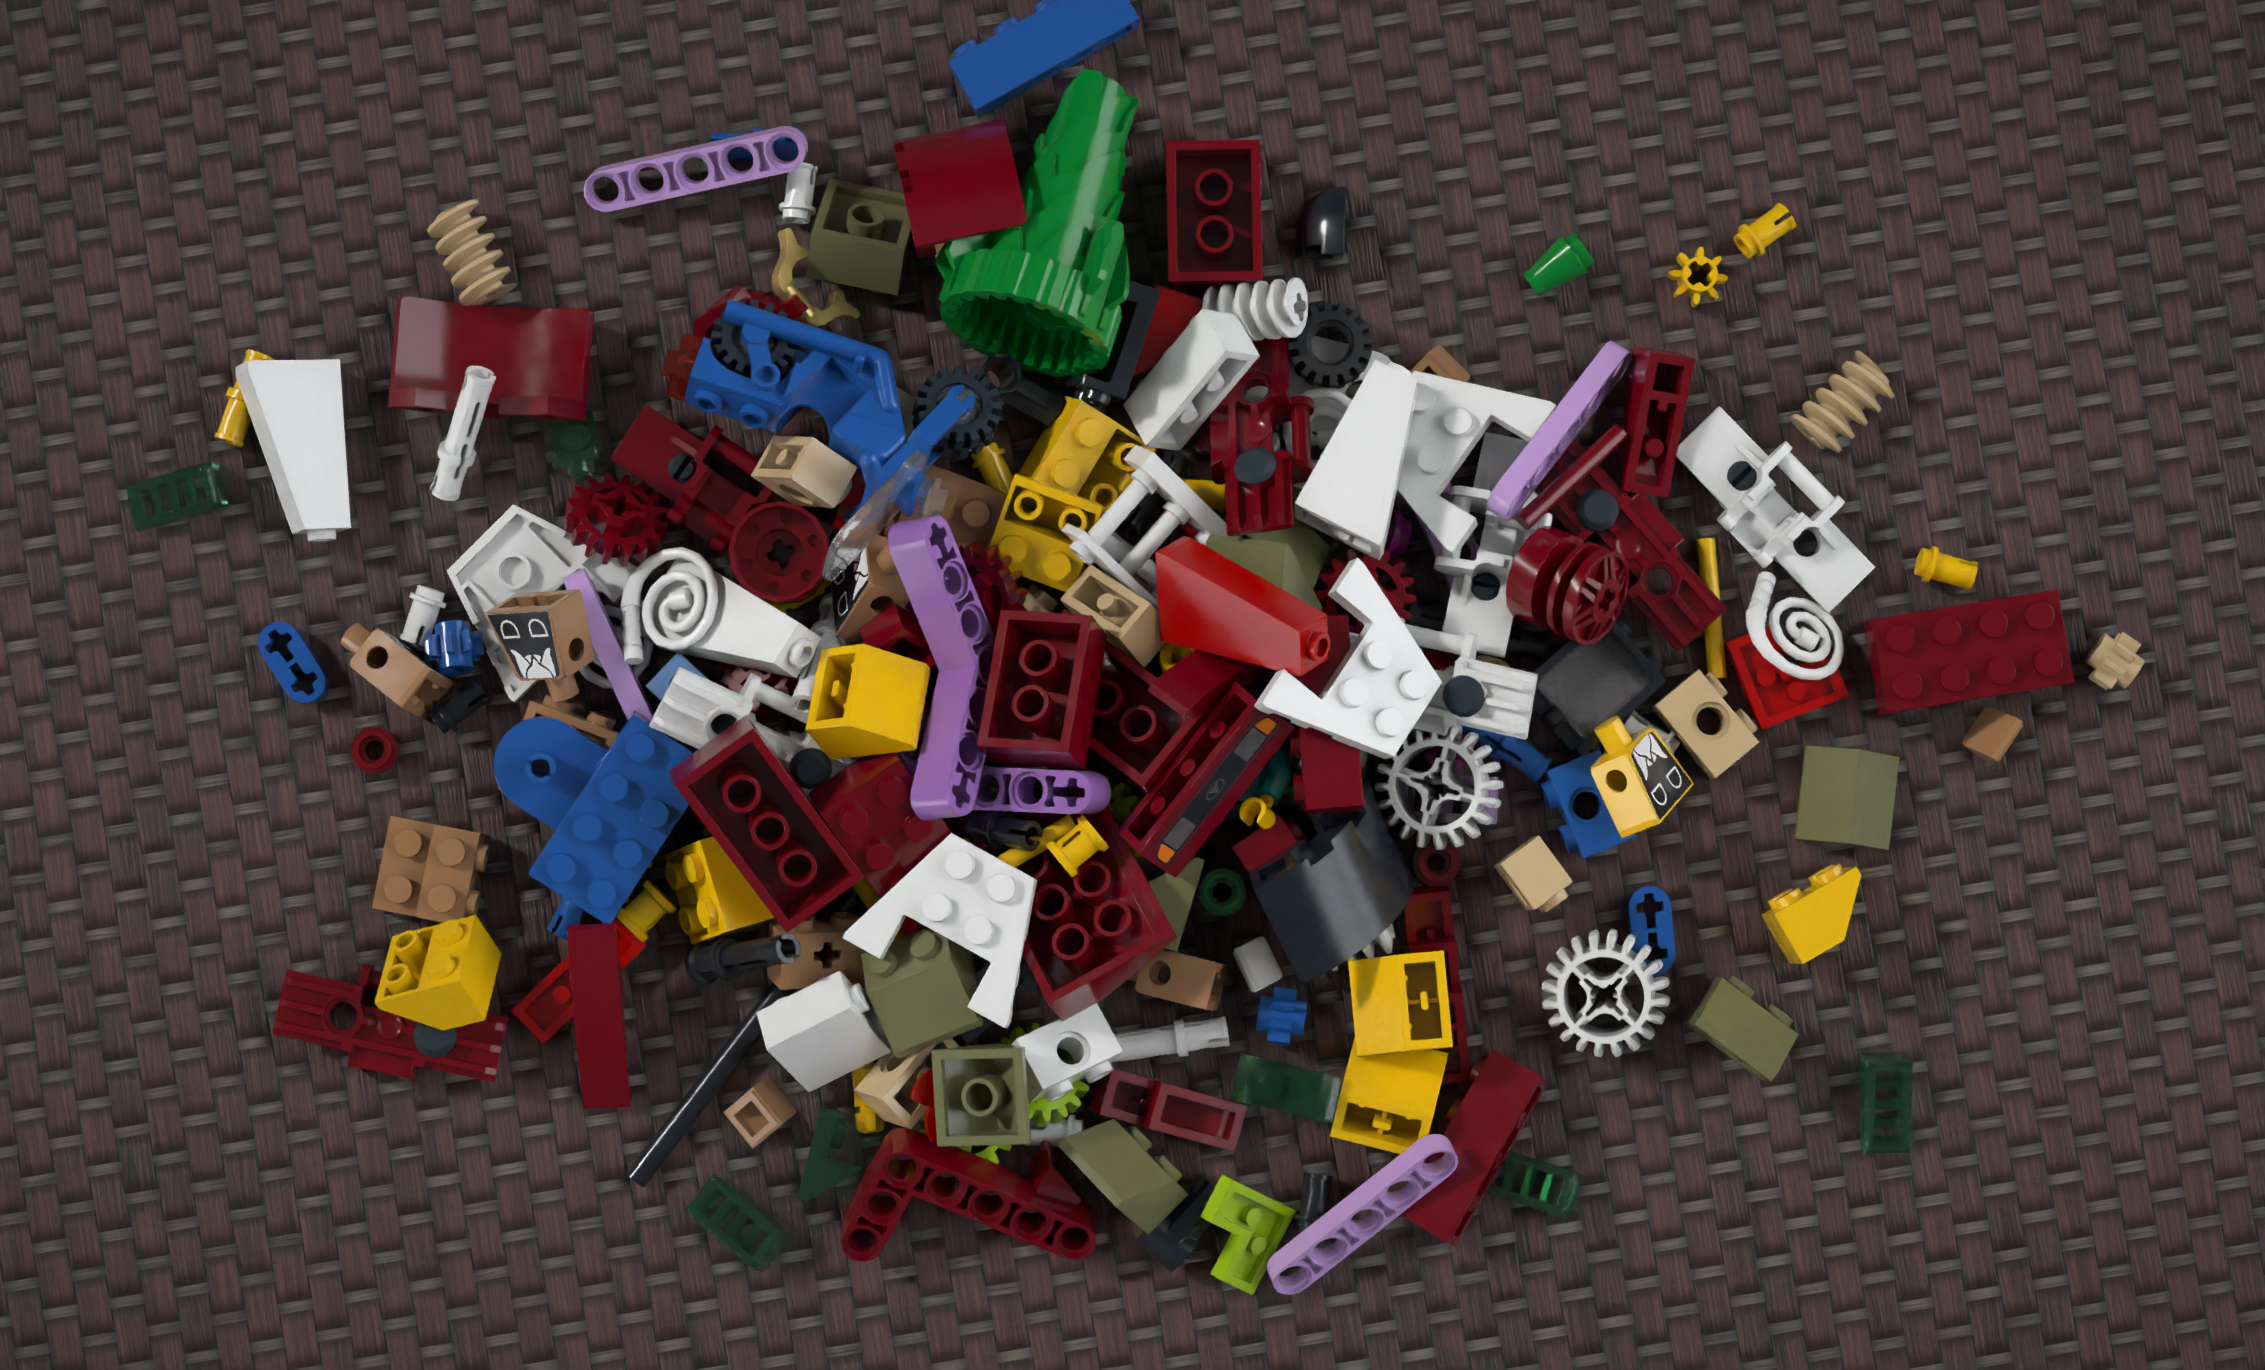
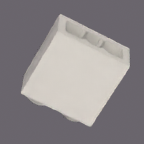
M840 971L830 976L822 977L814 984L788 997L780 998L772 1005L756 1012L766 1050L808 1092L892 1052L865 990L859 983L853 985Z

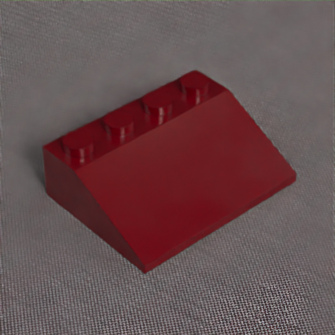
M1076 787L1067 793V797H1084L1085 789ZM1108 805L1099 813L1083 814V816L1103 838L1109 848L1104 852L1098 850L1077 868L1078 874L1073 878L1049 849L1016 867V869L1037 880L1026 941H1024L1022 953L1048 1005L1062 1021L1106 998L1177 938L1128 842L1117 832L1120 827ZM1031 812L1020 819L1036 821L1043 830L1068 814ZM1070 814L1075 824L1078 825L1077 818L1082 814ZM1026 835V839L1033 835ZM982 841L974 844V846L994 857L1012 848L1010 846H1005L1001 849L990 848L984 845Z

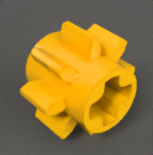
M1703 247L1697 249L1692 259H1689L1686 254L1681 252L1676 259L1683 268L1681 270H1672L1667 274V278L1677 280L1679 287L1673 294V297L1677 298L1682 294L1691 297L1690 303L1692 307L1698 305L1700 297L1706 295L1709 300L1714 302L1719 296L1713 285L1723 284L1728 280V276L1718 274L1716 266L1720 263L1721 256L1710 260L1704 257ZM1703 269L1707 274L1703 280L1704 285L1700 282L1695 285L1689 283L1688 278L1692 274L1691 270L1697 272Z

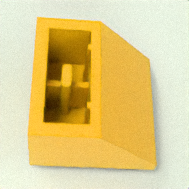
M1064 396L1063 399L1065 400L1059 414L1055 417L1051 426L1042 432L1018 474L1104 505L1103 516L1133 481L1131 475L1135 470L1124 460L1127 454L1135 445L1154 453L1157 448L1146 447L1139 436L1086 402Z
M1015 473L989 546H997L996 558L999 560L1008 555L1012 557L1011 564L1008 566L1011 572L1022 571L1023 577L1067 592L1082 574L1086 563L1069 549L1073 541L1062 529L1068 523L1088 533L1101 518L1104 505Z
M866 644L821 649L806 723V732L831 760L916 750L930 667L926 663Z
M713 836L696 841L665 855L667 862L665 866L666 879L670 887L676 891L680 905V925L683 931L689 935L692 945L775 918Z
M1840 863L1835 866L1831 864L1811 875L1808 879L1812 885L1801 891L1799 887L1795 889L1790 888L1767 901L1771 909L1761 914L1789 964H1804L1845 940L1861 878V873L1857 867L1842 868Z
M476 915L457 920H447L441 924L414 931L409 930L392 936L374 1003L380 1010L443 1031L486 1020L502 953Z
M1444 951L1400 954L1348 961L1357 1056L1453 1047Z
M1354 1038L1330 1137L1401 1154L1416 1141L1429 1135L1449 1053L1437 1050H1421L1357 1056L1356 1039Z

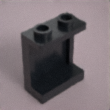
M1130 280L1127 300L1120 304L1122 319L1109 360L1102 370H1097L1094 378L1084 374L1066 378L1063 388L1073 391V398L1080 399L1096 408H1099L1100 404L1109 406L1110 402L1126 398L1161 291Z

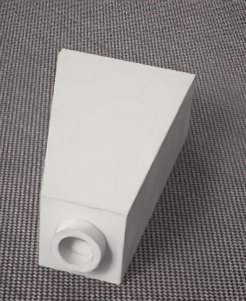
M340 359L249 360L235 367L236 378L292 534H307L309 542L336 540V533L351 528Z
M1374 360L1295 502V519L1380 560L1385 549L1417 396V380L1412 378L1413 375L1409 370L1399 364L1389 362L1385 365Z
M683 558L675 559L667 573L673 570L687 571L696 576L701 581L705 591V606L699 621L687 631L674 633L662 627L659 619V607L662 601L668 598L669 593L689 588L694 597L692 587L684 581H675L659 592L653 605L652 616L654 625L662 636L672 640L684 638L696 629L704 616L708 601L707 583L703 571L693 562ZM714 571L718 586V603L714 620L704 636L687 649L672 651L656 645L646 633L642 613L640 614L641 637L660 649L797 678L804 666L811 661L815 649L822 637L716 571ZM693 606L673 611L670 608V619L674 622L683 621L690 614Z

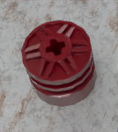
M783 501L764 503L747 512L733 529L728 548L731 568L741 585L761 600L778 605L799 603L815 594L827 579L832 562L830 539L817 518L803 507ZM778 543H783L787 549L794 548L795 554L789 556L790 565L782 567L778 561H770V556L776 553L775 545Z
M1551 526L1539 528L1525 540L1515 556L1508 574L1506 586L1507 608L1515 618L1540 628H1551L1552 632L1589 646L1605 636L1618 618L1627 596L1629 566L1624 555L1589 541L1584 543L1582 538Z

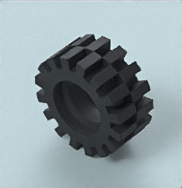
M1323 301L1321 305L1316 306L1313 304L1309 306L1306 326L1302 333L1296 338H1288L1290 363L1292 362L1298 376L1301 375L1306 380L1305 382L1311 386L1315 384L1327 388L1336 387L1337 389L1345 387V384L1353 383L1357 380L1369 363L1373 339L1369 331L1370 327L1367 321L1360 317L1361 313L1356 309L1351 310L1348 308V304L1342 302L1331 304V301ZM1324 328H1335L1346 336L1348 352L1344 358L1335 363H1326L1314 355L1311 342L1318 331Z

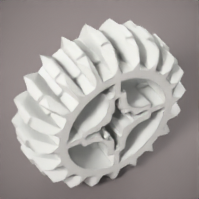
M1461 725L1451 726L1447 737L1431 732L1430 737L1427 731L1414 729L1416 742L1409 735L1406 737L1401 745L1404 751L1398 750L1395 756L1390 758L1395 761L1393 766L1389 764L1378 765L1377 771L1381 774L1389 775V781L1376 783L1375 790L1380 792L1389 791L1390 799L1381 800L1379 807L1382 810L1394 808L1395 813L1386 820L1389 826H1395L1402 821L1405 822L1400 832L1402 839H1409L1416 830L1418 831L1416 845L1418 847H1426L1431 835H1433V843L1436 850L1446 848L1447 835H1449L1455 847L1463 846L1464 836L1462 830L1471 838H1478L1481 833L1474 821L1478 820L1482 824L1490 825L1493 822V818L1483 810L1484 807L1499 808L1501 805V800L1489 796V790L1502 789L1503 781H1489L1488 773L1498 771L1501 766L1499 762L1484 764L1482 759L1487 757L1492 751L1489 745L1479 747L1476 751L1472 749L1478 741L1479 735L1477 733L1470 732L1460 741L1462 734ZM1434 746L1443 747L1440 757L1435 759L1432 768L1427 772L1408 769L1412 760L1422 751ZM1456 753L1461 755L1471 768L1475 789L1465 785L1458 779L1456 774L1458 762L1455 760ZM1438 772H1441L1443 775L1442 783L1449 785L1448 788L1457 790L1459 793H1439L1440 799L1437 800V797H1435L1436 789L1431 787L1430 783L1420 781L1419 779L1439 778ZM1404 783L1417 789L1421 794L1422 806L1420 811L1423 812L1422 818L1408 804ZM1450 800L1471 803L1467 811L1458 820L1448 825H1436L1438 814L1443 813L1445 805Z
M1610 929L1608 932L1606 943H1601L1598 930H1591L1589 933L1590 946L1588 947L1578 935L1573 937L1571 944L1575 954L1567 948L1560 947L1556 954L1564 965L1550 962L1546 968V971L1558 978V980L1548 979L1542 983V990L1556 994V996L1544 999L1542 1003L1543 1008L1548 1010L1558 1008L1559 1010L1558 1013L1549 1019L1550 1026L1555 1027L1565 1022L1568 1027L1564 1029L1560 1038L1566 1042L1574 1033L1581 1037L1576 1045V1050L1579 1052L1584 1051L1588 1041L1594 1042V1055L1596 1057H1602L1605 1044L1611 1045V1050L1615 1057L1621 1056L1623 1052L1622 1040H1625L1633 1051L1638 1050L1641 1044L1636 1033L1638 1032L1644 1038L1651 1040L1655 1035V1031L1647 1021L1654 1024H1663L1665 1020V1015L1654 1007H1666L1670 1003L1669 996L1656 993V990L1668 987L1669 978L1663 976L1653 978L1652 975L1663 967L1662 961L1658 959L1646 964L1644 959L1648 957L1652 948L1646 944L1638 953L1631 950L1636 939L1632 934L1627 936L1623 946L1616 944L1618 933L1615 929ZM1609 957L1622 961L1624 964L1613 972L1603 973L1593 966L1589 968L1584 962L1592 958ZM1571 972L1580 979L1579 984L1587 994V1002L1578 1013L1573 1009L1568 996V982ZM1634 973L1639 977L1644 990V1005L1640 1014L1631 1007L1633 1003L1628 999L1624 990L1625 984ZM1618 978H1621L1612 996L1618 998V1000L1614 1002L1612 999L1606 998L1603 1002L1600 1001L1594 1008H1591L1599 992V989L1594 988V985L1604 989L1609 984L1612 985ZM1606 1013L1616 1017L1619 1021L1623 1019L1628 1024L1619 1028L1603 1029L1590 1025L1588 1022L1597 1015Z

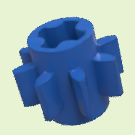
M450 620L436 624L434 626L435 634L427 635L428 640L424 641L426 663L437 662L438 672L442 675L454 676L472 672L474 670L473 662L481 661L480 656L484 655L482 633L471 634L470 623L463 620Z
M1274 986L1273 997L1261 995L1256 1030L1268 1032L1267 1043L1289 1045L1291 1035L1303 1037L1308 1002L1296 1000V989Z

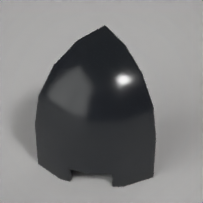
M1344 186L1324 190L1311 198L1302 210L1296 230L1295 259L1342 260L1345 240Z

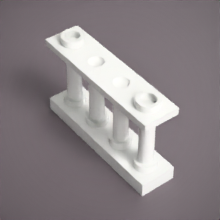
M1135 445L1124 458L1135 470L1131 475L1133 479L1131 484L1088 533L1068 523L1062 531L1073 541L1069 549L1080 560L1089 566L1095 562L1111 578L1150 602L1158 611L1157 587L1150 594L1133 576L1178 524L1185 525L1188 522L1198 531L1194 539L1205 546L1206 540L1210 535L1227 537L1228 535L1226 523L1153 451ZM1157 491L1167 501L1163 506L1165 512L1120 563L1116 562L1101 546L1147 493L1153 495Z

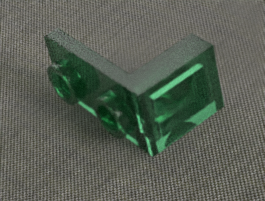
M592 410L586 411L585 421H552L547 423L557 457L551 461L557 473L563 478H572L574 483L586 481L591 476L595 478L601 475L599 468L608 466L609 461Z
M1241 1053L1231 1100L1331 1123L1339 1099L1341 1078L1289 1063Z

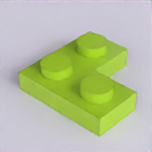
M1222 1174L1200 1216L1208 1222L1231 1232L1210 1274L1227 1284L1253 1295L1267 1269L1269 1259L1274 1255L1296 1210Z

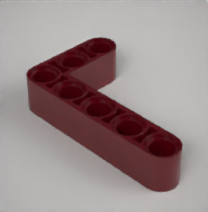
M903 1127L890 1131L883 1139L845 1209L841 1232V1248L847 1257L858 1262L871 1261L882 1252L911 1197L915 1196L1061 1257L1079 1260L1089 1256L1095 1249L1096 1212L1093 1206L1081 1199L1079 1205H1073L1038 1194L1035 1190L1033 1179L955 1146H937V1144L930 1142L926 1134ZM898 1156H906V1157H909V1158H911V1159H909V1160H900V1159H897V1158H895V1157H898ZM949 1174L953 1175L954 1177L944 1178L940 1177L939 1175ZM993 1192L996 1193V1195L988 1196L982 1193ZM877 1193H886V1194H889L890 1196L882 1197V1196H878V1195H876V1194H877ZM1027 1210H1037V1211H1039V1212H1038V1213H1028V1212H1025V1211H1027ZM1077 1227L1081 1228V1230L1072 1231L1069 1228ZM864 1229V1230H868V1231H870V1232L861 1233V1232H858V1231H856V1230Z

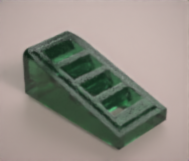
M214 461L197 464L125 486L137 532L229 509L219 466ZM202 478L207 500L199 502L194 482L195 479ZM185 483L190 503L186 507H182L177 487V484ZM164 487L168 488L173 509L166 513L159 490ZM150 491L156 514L149 518L146 516L141 493Z
M1904 1052L1860 1053L1861 1151L1863 1154L1910 1153L1913 1061ZM1876 1072H1896V1077H1875ZM1875 1090H1897V1096H1875ZM1897 1109V1116H1874V1110ZM1874 1128H1898V1135L1874 1136Z
M1509 1151L1505 1159L1510 1162L1502 1187L1494 1186L1495 1175L1486 1193L1570 1219L1583 1174ZM1521 1164L1528 1168L1520 1193H1516L1512 1190ZM1540 1170L1546 1172L1539 1198L1535 1199L1531 1195ZM1557 1177H1561L1565 1181L1556 1206L1550 1204Z
M713 1174L685 1209L689 1215L755 1271H765L792 1237L779 1223L717 1174ZM722 1193L727 1198L714 1215L710 1217L706 1214V1211ZM737 1206L741 1211L725 1229L721 1224ZM752 1219L756 1222L743 1240L740 1241L736 1236L748 1221ZM766 1231L769 1234L756 1252L752 1251V1247Z

